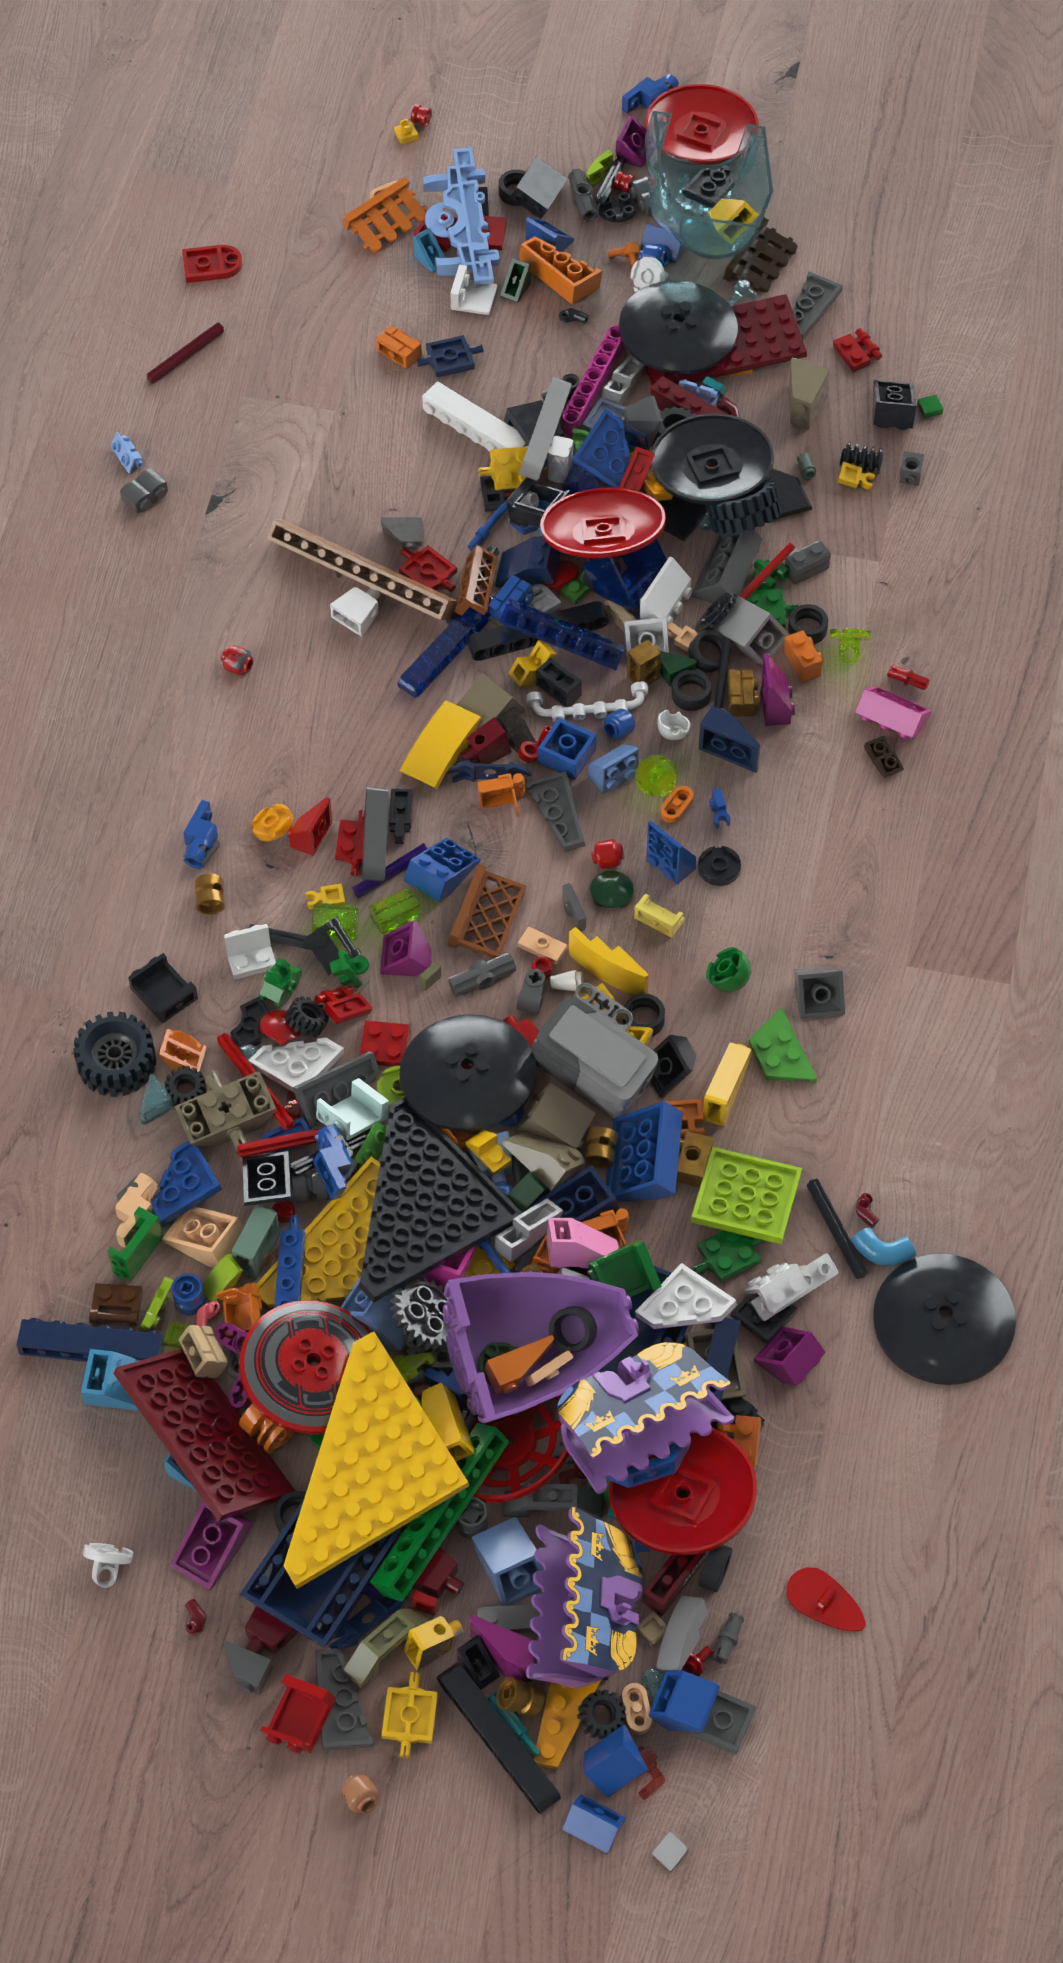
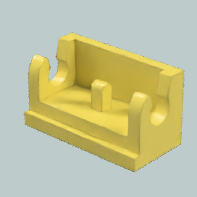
M645 894L638 904L635 905L634 918L672 938L685 920V917H683L684 913L678 912L676 915L651 902L648 899L650 895Z

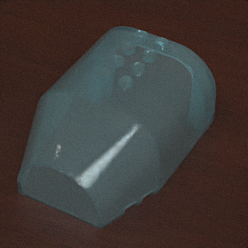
M653 111L645 135L650 206L653 218L690 252L700 257L723 259L741 253L756 238L773 193L765 127L746 124L736 154L720 164L709 165L676 158L669 154L664 147V141L672 113ZM728 165L735 186L723 199L744 200L759 215L751 224L711 219L708 212L712 208L685 197L682 190L701 169L710 168V170L720 169L721 166Z

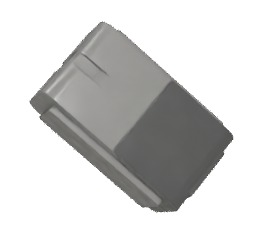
M589 983L579 984L576 987L574 996L566 997L540 1029L531 1051L537 1066L612 1118L623 1116L630 1111L650 1084L658 1062V1056L652 1049L628 1033L633 1021L632 1013ZM585 993L590 998L583 999L579 996V994ZM623 1019L627 1024L620 1025L616 1020Z

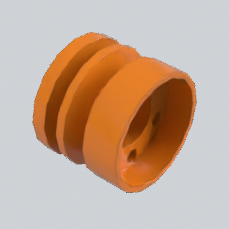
M253 1404L245 1411L239 1421V1426L250 1437L259 1434L257 1444L259 1446L264 1445V1450L268 1454L277 1451L296 1433L271 1422Z

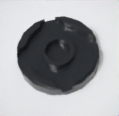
M721 846V848L709 847L699 857V875L705 882L711 885H729L740 875V857L733 849L726 846Z

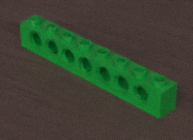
M477 1423L469 1434L474 1454L456 1461L470 1486L412 1520L371 1579L370 1583L384 1597L403 1602L508 1445L509 1441L496 1427Z

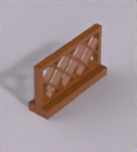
M478 864L447 945L453 948L459 945L491 958L499 957L525 892L526 885L486 871V866ZM487 879L496 882L498 888L489 891L486 885ZM513 888L520 892L518 896L510 898L506 890ZM502 892L505 900L496 903L492 895ZM488 897L492 905L482 908L479 899ZM508 904L512 913L503 916L499 907ZM494 909L499 918L489 921L485 912ZM481 914L485 923L475 926L472 917ZM501 922L505 931L496 934L492 925ZM488 927L491 936L482 939L478 930ZM474 932L478 941L472 943L463 940L466 934ZM495 940L498 946L497 951L488 949L485 943Z

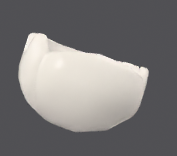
M664 710L659 714L657 722L660 735L668 740H681L690 731L691 724L688 718L681 715L679 711L676 714H670L669 710Z

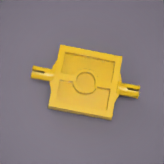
M528 446L491 449L490 467H479V476L491 475L495 490L517 489L526 478L518 474Z
M410 1672L409 1686L402 1688L388 1687L381 1737L382 1739L401 1742L399 1754L401 1758H404V1753L405 1758H410L411 1744H432L438 1692L425 1691L419 1688L421 1674L418 1672L415 1674V1681L414 1672Z

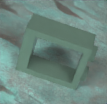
M255 1205L231 1251L233 1258L243 1270L241 1275L257 1280L263 1268L264 1255L271 1253L280 1236L277 1212L268 1206L261 1207Z

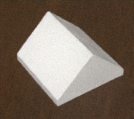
M666 617L624 621L626 657L629 650L646 640L656 645L660 651L669 653Z

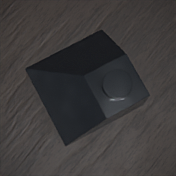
M669 1035L653 1050L658 1056V1062L651 1083L660 1098H664L693 1071L696 1053L687 1037Z

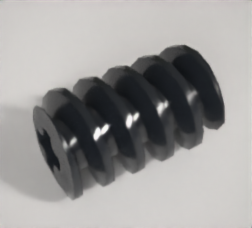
M849 441L843 447L839 466H842L843 462L846 461L849 464L854 463L855 466H860L861 464L862 471H865L869 466L870 473H873L877 468L879 474L884 456L883 450L880 448L875 453V447L872 446L868 452L867 445H864L859 450V443H856L854 448H851V442Z

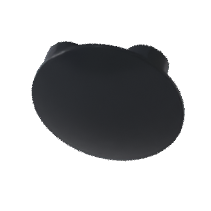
M623 192L619 195L608 196L605 203L599 205L598 210L600 216L606 221L619 223L631 219L637 211L635 201L630 198V194Z

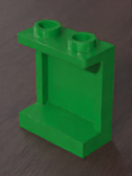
M140 1206L134 1212L138 1231L122 1252L112 1247H109L107 1250L112 1272L121 1279L126 1278L130 1281L135 1278L163 1238L159 1217Z
M639 1240L587 1263L590 1269L587 1271L590 1280L625 1289L626 1295L629 1297L647 1289L656 1290L662 1287L646 1244Z

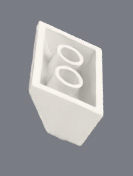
M668 558L640 600V620L666 617L668 626L670 622H673L675 614L680 613L685 599L688 600L693 590L691 588V578L674 558Z

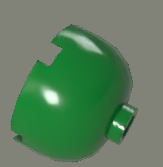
M735 947L720 951L716 955L718 959L714 963L711 961L708 964L706 978L720 991L727 993L735 992L743 988L750 979L752 973L750 961L742 951Z

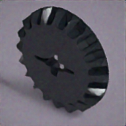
M728 591L719 597L702 615L695 627V631L700 633L705 630H712L721 623L734 607L737 595L733 591Z

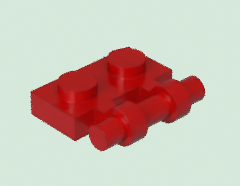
M861 328L855 331V334L858 336L857 338L847 334L833 340V347L853 372L869 366L871 357H874L876 360L882 358L880 348L877 344L872 343L869 334ZM865 345L867 349L863 350L860 346Z
M342 985L336 987L333 991L325 990L320 995L315 996V1002L317 1004H325V1012L336 1024L368 1015L372 1011V1006L360 993L353 994L354 989L351 985Z

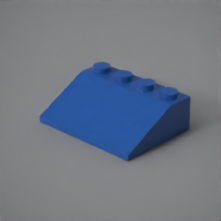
M666 1101L613 1119L612 1129L618 1135L616 1148L613 1149L615 1151L613 1166L608 1168L607 1186L616 1197L617 1202L659 1200L675 1194L683 1112Z

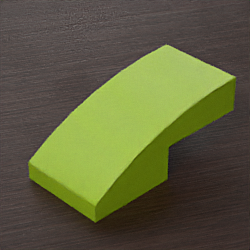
M609 149L596 158L587 171V181L591 188L603 181L604 172L608 171L613 163V153Z
M227 1254L220 1260L202 1284L203 1293L210 1302L217 1301L221 1303L222 1300L217 1298L215 1294L236 1286L243 1272L231 1254Z

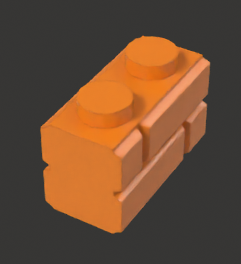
M390 325L384 330V333L382 332L376 338L377 351L407 370L422 356V347L419 340L410 338L402 329H396Z

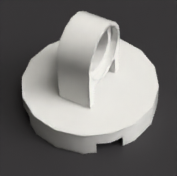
M643 257L634 263L630 278L634 281L635 287L633 289L637 292L651 284L667 281L669 274L664 271L661 262L656 258Z
M103 1543L85 1544L83 1550L84 1557L94 1560L92 1570L93 1581L103 1588H108L116 1582L119 1564H130L134 1553L132 1550L124 1547L122 1552L114 1548V1545ZM108 1569L110 1571L109 1579L105 1582H100V1572Z

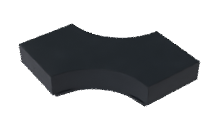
M260 996L240 1006L242 1012L241 1022L230 1032L233 1041L241 1052L261 1044L259 1036L260 1021L264 1015L269 1013V1010L260 999Z

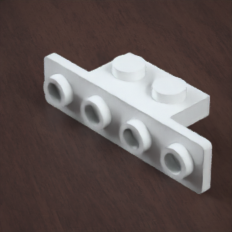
M823 1254L808 1265L798 1266L811 1288L776 1312L770 1313L760 1296L753 1299L751 1303L760 1319L766 1321L837 1275L839 1271L829 1254Z

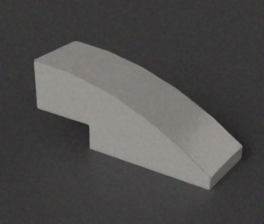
M629 356L613 372L612 380L603 388L602 398L622 406L638 383L646 365L639 362L636 358Z
M548 1198L515 1217L513 1219V1226L495 1236V1250L512 1262L547 1233L548 1218H560L563 1210Z
M681 1596L663 1636L656 1665L658 1669L681 1671L701 1638L698 1630L708 1615L703 1598Z

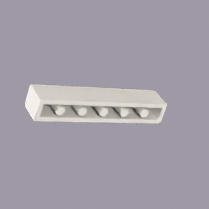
M438 381L422 395L423 409L428 414H432L444 424L450 425L457 432L471 438L473 442L479 443L489 452L491 449L526 446L525 441L516 429Z

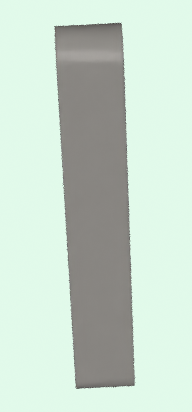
M553 377L518 475L538 481L572 383Z

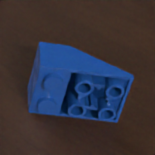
M650 820L648 822L646 859L650 865L660 869L667 879L679 884L696 869L697 857Z
M445 838L410 860L404 881L439 903L454 892L481 859L471 851L457 845L455 841Z

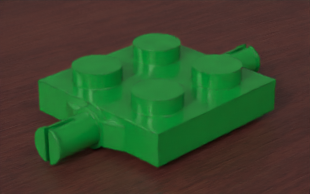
M783 589L755 590L747 598V601L769 612L784 629L786 626V613H791L794 608L799 606L798 604L786 605L783 598Z
M722 1231L697 1244V1249L703 1256L704 1262L693 1266L692 1269L697 1274L709 1270L716 1275L720 1283H723L761 1263V1257L755 1250V1246L765 1242V1240Z

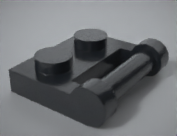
M338 916L304 938L328 975L332 974L329 962L339 959V950L327 933L330 929L334 930L351 959L362 954L359 948L356 949L340 925L341 921Z

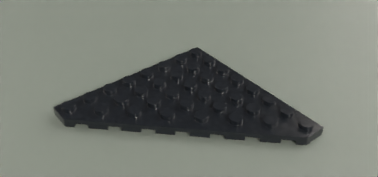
M405 1098L390 1105L359 1288L373 1303L513 1225V1219L522 1214L510 1199L438 1126L420 1117Z

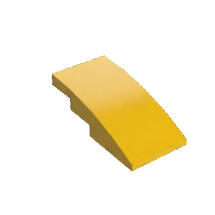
M445 700L418 737L400 772L438 790L448 769L454 766L459 754L466 751L469 745L467 737L476 731L482 717Z
M576 927L569 931V956L585 970L624 993L632 996L640 993L648 994L649 974L620 946L611 950L598 936L590 941Z

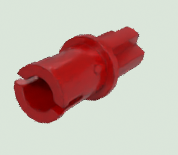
M892 664L887 673V677L901 681L905 686L909 684L921 690H925L929 686L930 680L928 678L913 673L911 669L905 670Z

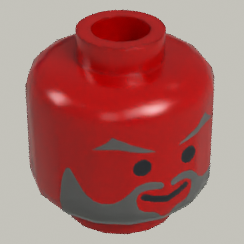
M237 645L224 649L221 655L223 668L240 676L248 673L254 662L251 652Z

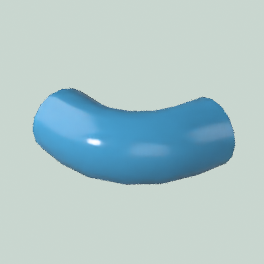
M868 1227L858 1232L851 1239L857 1250L867 1260L878 1265L895 1266L916 1256L915 1248L906 1236L894 1242L886 1243L879 1240L873 1230Z

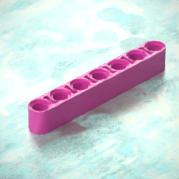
M618 325L611 326L608 329L562 414V430L567 436H573V428L581 430L582 423L589 415L625 346L621 340Z

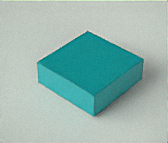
M708 376L705 377L703 384L706 387L715 388V391H718L722 396L726 394L727 388L722 383Z

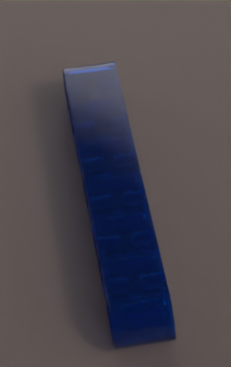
M490 594L488 605L491 603L495 596ZM478 597L474 598L475 602L481 604ZM469 607L463 615L459 614L401 675L397 684L398 688L415 698L419 697L467 646L466 639L468 636L480 632L487 625L491 616L489 609L487 608V612L483 615Z

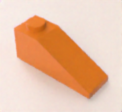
M553 1335L487 1360L484 1370L496 1395L502 1392L508 1394L518 1388L517 1386L551 1348L554 1341Z

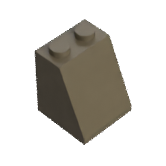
M792 357L788 386L790 424L807 430L810 429L827 397L829 369Z
M483 673L456 704L482 717L477 729L494 717L504 729L525 711L510 694Z
M550 1083L533 1096L521 1122L518 1123L514 1132L519 1134L526 1131L579 1150L584 1143L582 1137L594 1125L592 1119L595 1112Z

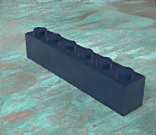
M30 1318L29 1320L22 1319L16 1345L19 1355L87 1362L90 1349L113 1351L138 1360H144L163 1354L165 1342L163 1334L153 1330L141 1332L132 1328H123L122 1330L113 1329L106 1325L93 1327L85 1323L74 1325L66 1324L59 1320L46 1322L38 1318Z

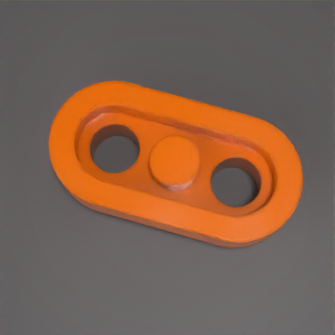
M678 786L672 791L660 809V816L663 821L676 823L682 818L693 803L694 793L691 788Z

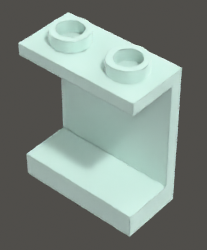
M358 1078L352 1081L351 1096L343 1101L330 1106L321 1098L317 1100L316 1115L317 1119L326 1126L336 1125L347 1141L373 1127L375 1121L380 1123L388 1119L389 1100Z

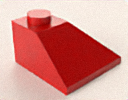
M326 797L298 818L294 826L290 827L287 837L289 838L291 848L314 856L333 823L330 798Z

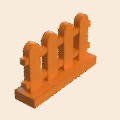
M406 177L398 180L344 216L343 226L346 230L352 228L351 232L354 235L357 233L365 243L363 247L366 250L369 248L374 253L379 252L382 246L380 240L385 239L387 242L393 243L397 237L395 232L397 229L408 233L412 228V223L410 222L412 219L415 218L419 223L425 219L427 207L425 205L421 206L413 197L415 195L413 190H408L410 182ZM403 204L410 214L406 216L398 206ZM388 214L395 224L391 226L383 216ZM371 223L380 232L377 236L368 227Z

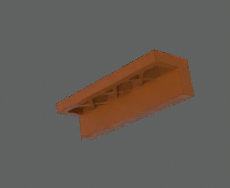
M478 545L468 554L465 560L455 612L463 615L469 607L483 615L487 612L498 557ZM482 557L489 560L490 564H486ZM480 570H483L487 577L484 578ZM477 584H481L485 591H481ZM478 597L481 604L475 602L474 598Z

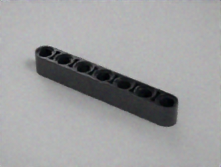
M594 601L477 632L468 636L466 643L473 660L482 661L534 647L538 640H545L549 643L604 628L609 623V618L602 602Z
M456 1662L439 1674L436 1678L444 1692L539 1814H542L561 1799L558 1790L464 1668Z

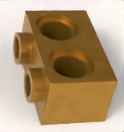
M649 640L628 651L627 677L632 683L646 682L647 685H650L660 679L661 651Z

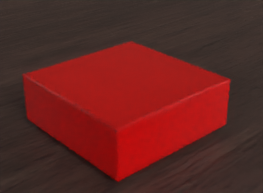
M414 1591L412 1607H417L420 1611L434 1616L439 1608L438 1599Z

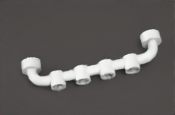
M635 682L631 685L632 696L636 697L632 701L619 699L614 703L598 701L593 705L577 703L572 707L556 705L551 709H544L541 707L544 703L543 694L541 692H530L526 695L527 706L532 707L537 715L552 717L553 722H556L558 718L565 720L567 715H573L574 720L581 721L586 718L588 713H594L595 718L602 719L607 716L609 711H615L620 708L628 711L638 708L649 692L646 682Z

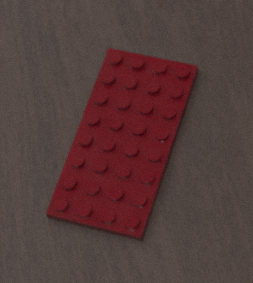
M787 294L731 306L737 319L738 332L735 345L729 355L716 366L691 374L665 373L646 366L651 387L662 376L679 385L680 380L684 381V379L690 382H698L704 380L707 376L716 378L791 361L792 357L796 359L807 357V351ZM675 319L678 322H683L682 319Z
M183 1349L119 1366L115 1369L113 1374L218 1521L277 1502L284 1494L295 1491L271 1456L264 1450V1447L257 1444V1437H250L239 1426L242 1416L230 1404L228 1397L215 1379L208 1378L207 1376L196 1377Z

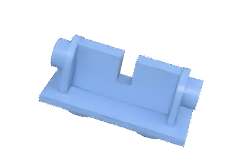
M686 379L679 382V386L715 406L720 396L718 391H715V388L702 385L697 387L696 383Z
M116 432L111 448L127 472L131 474L132 468L143 467L144 459L138 451H135L136 448L129 437L125 435L120 436Z

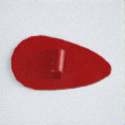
M806 1567L797 1570L790 1577L787 1583V1598L798 1612L810 1619L839 1630L862 1631L865 1628L866 1621L856 1601L825 1571Z

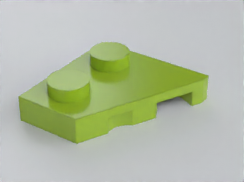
M431 1352L407 1356L398 1355L392 1361L407 1383L419 1374L417 1371L419 1366L422 1364L430 1365L435 1359Z

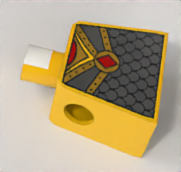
M439 1616L409 1630L404 1652L416 1671L452 1650L455 1637L464 1632L463 1627L457 1619L447 1623L444 1617Z

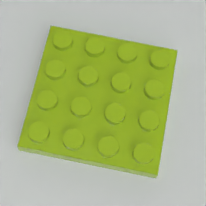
M712 1147L691 1216V1223L782 1244L802 1168Z

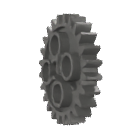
M423 1277L421 1280L417 1278L392 1293L393 1297L390 1299V1302L394 1305L389 1309L395 1312L391 1318L398 1320L399 1323L395 1327L403 1329L402 1336L408 1334L409 1342L416 1340L417 1347L424 1344L426 1350L432 1346L435 1351L439 1347L443 1349L447 1345L446 1335H448L449 1324L444 1322L443 1305H446L448 1297L445 1298L442 1291L443 1285L436 1287L435 1281L432 1280L428 1283L426 1277Z

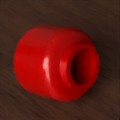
M615 839L596 843L594 851L591 852L593 863L598 864L602 870L619 866L622 859L625 858L621 843H617Z

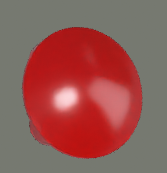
M559 561L554 583L543 585L552 587L554 591L561 590L564 584L579 576L577 565L572 561Z
M286 1010L269 1012L260 1021V1032L276 1040V1043L279 1045H286L289 1043V1040L301 1036L300 1031L296 1033L294 1027L290 1028V1022H286Z

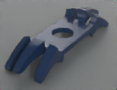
M465 760L448 769V773L460 772L452 778V783L464 779L472 782L475 779L491 780L498 778L499 775L511 773L512 779L518 773L532 776V772L512 761L510 764H479ZM487 769L495 770L496 773L486 774L484 771Z
M381 1593L375 1595L374 1600L345 1622L335 1637L341 1638L328 1646L331 1649H345L358 1645V1641L362 1636L390 1614L401 1609L408 1594L403 1602L384 1597ZM368 1613L375 1615L371 1622H362L364 1615Z

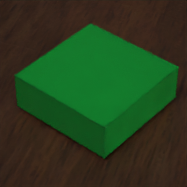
M937 394L918 399L917 404L924 418L943 414V407Z

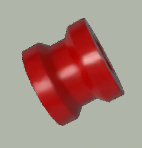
M415 104L411 112V122H419L422 126L426 127L431 120L432 109L428 107L422 108L421 105Z
M619 171L614 181V190H623L630 194L631 181L635 180V176L631 174L627 176L624 172Z

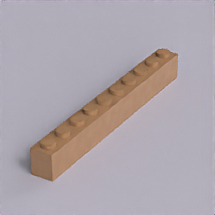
M273 520L267 536L268 540L439 620H450L453 615L457 600L285 520Z

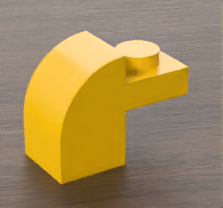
M538 640L529 656L517 657L508 674L520 687L532 686L536 684V669L550 657L553 659L556 652L545 640Z

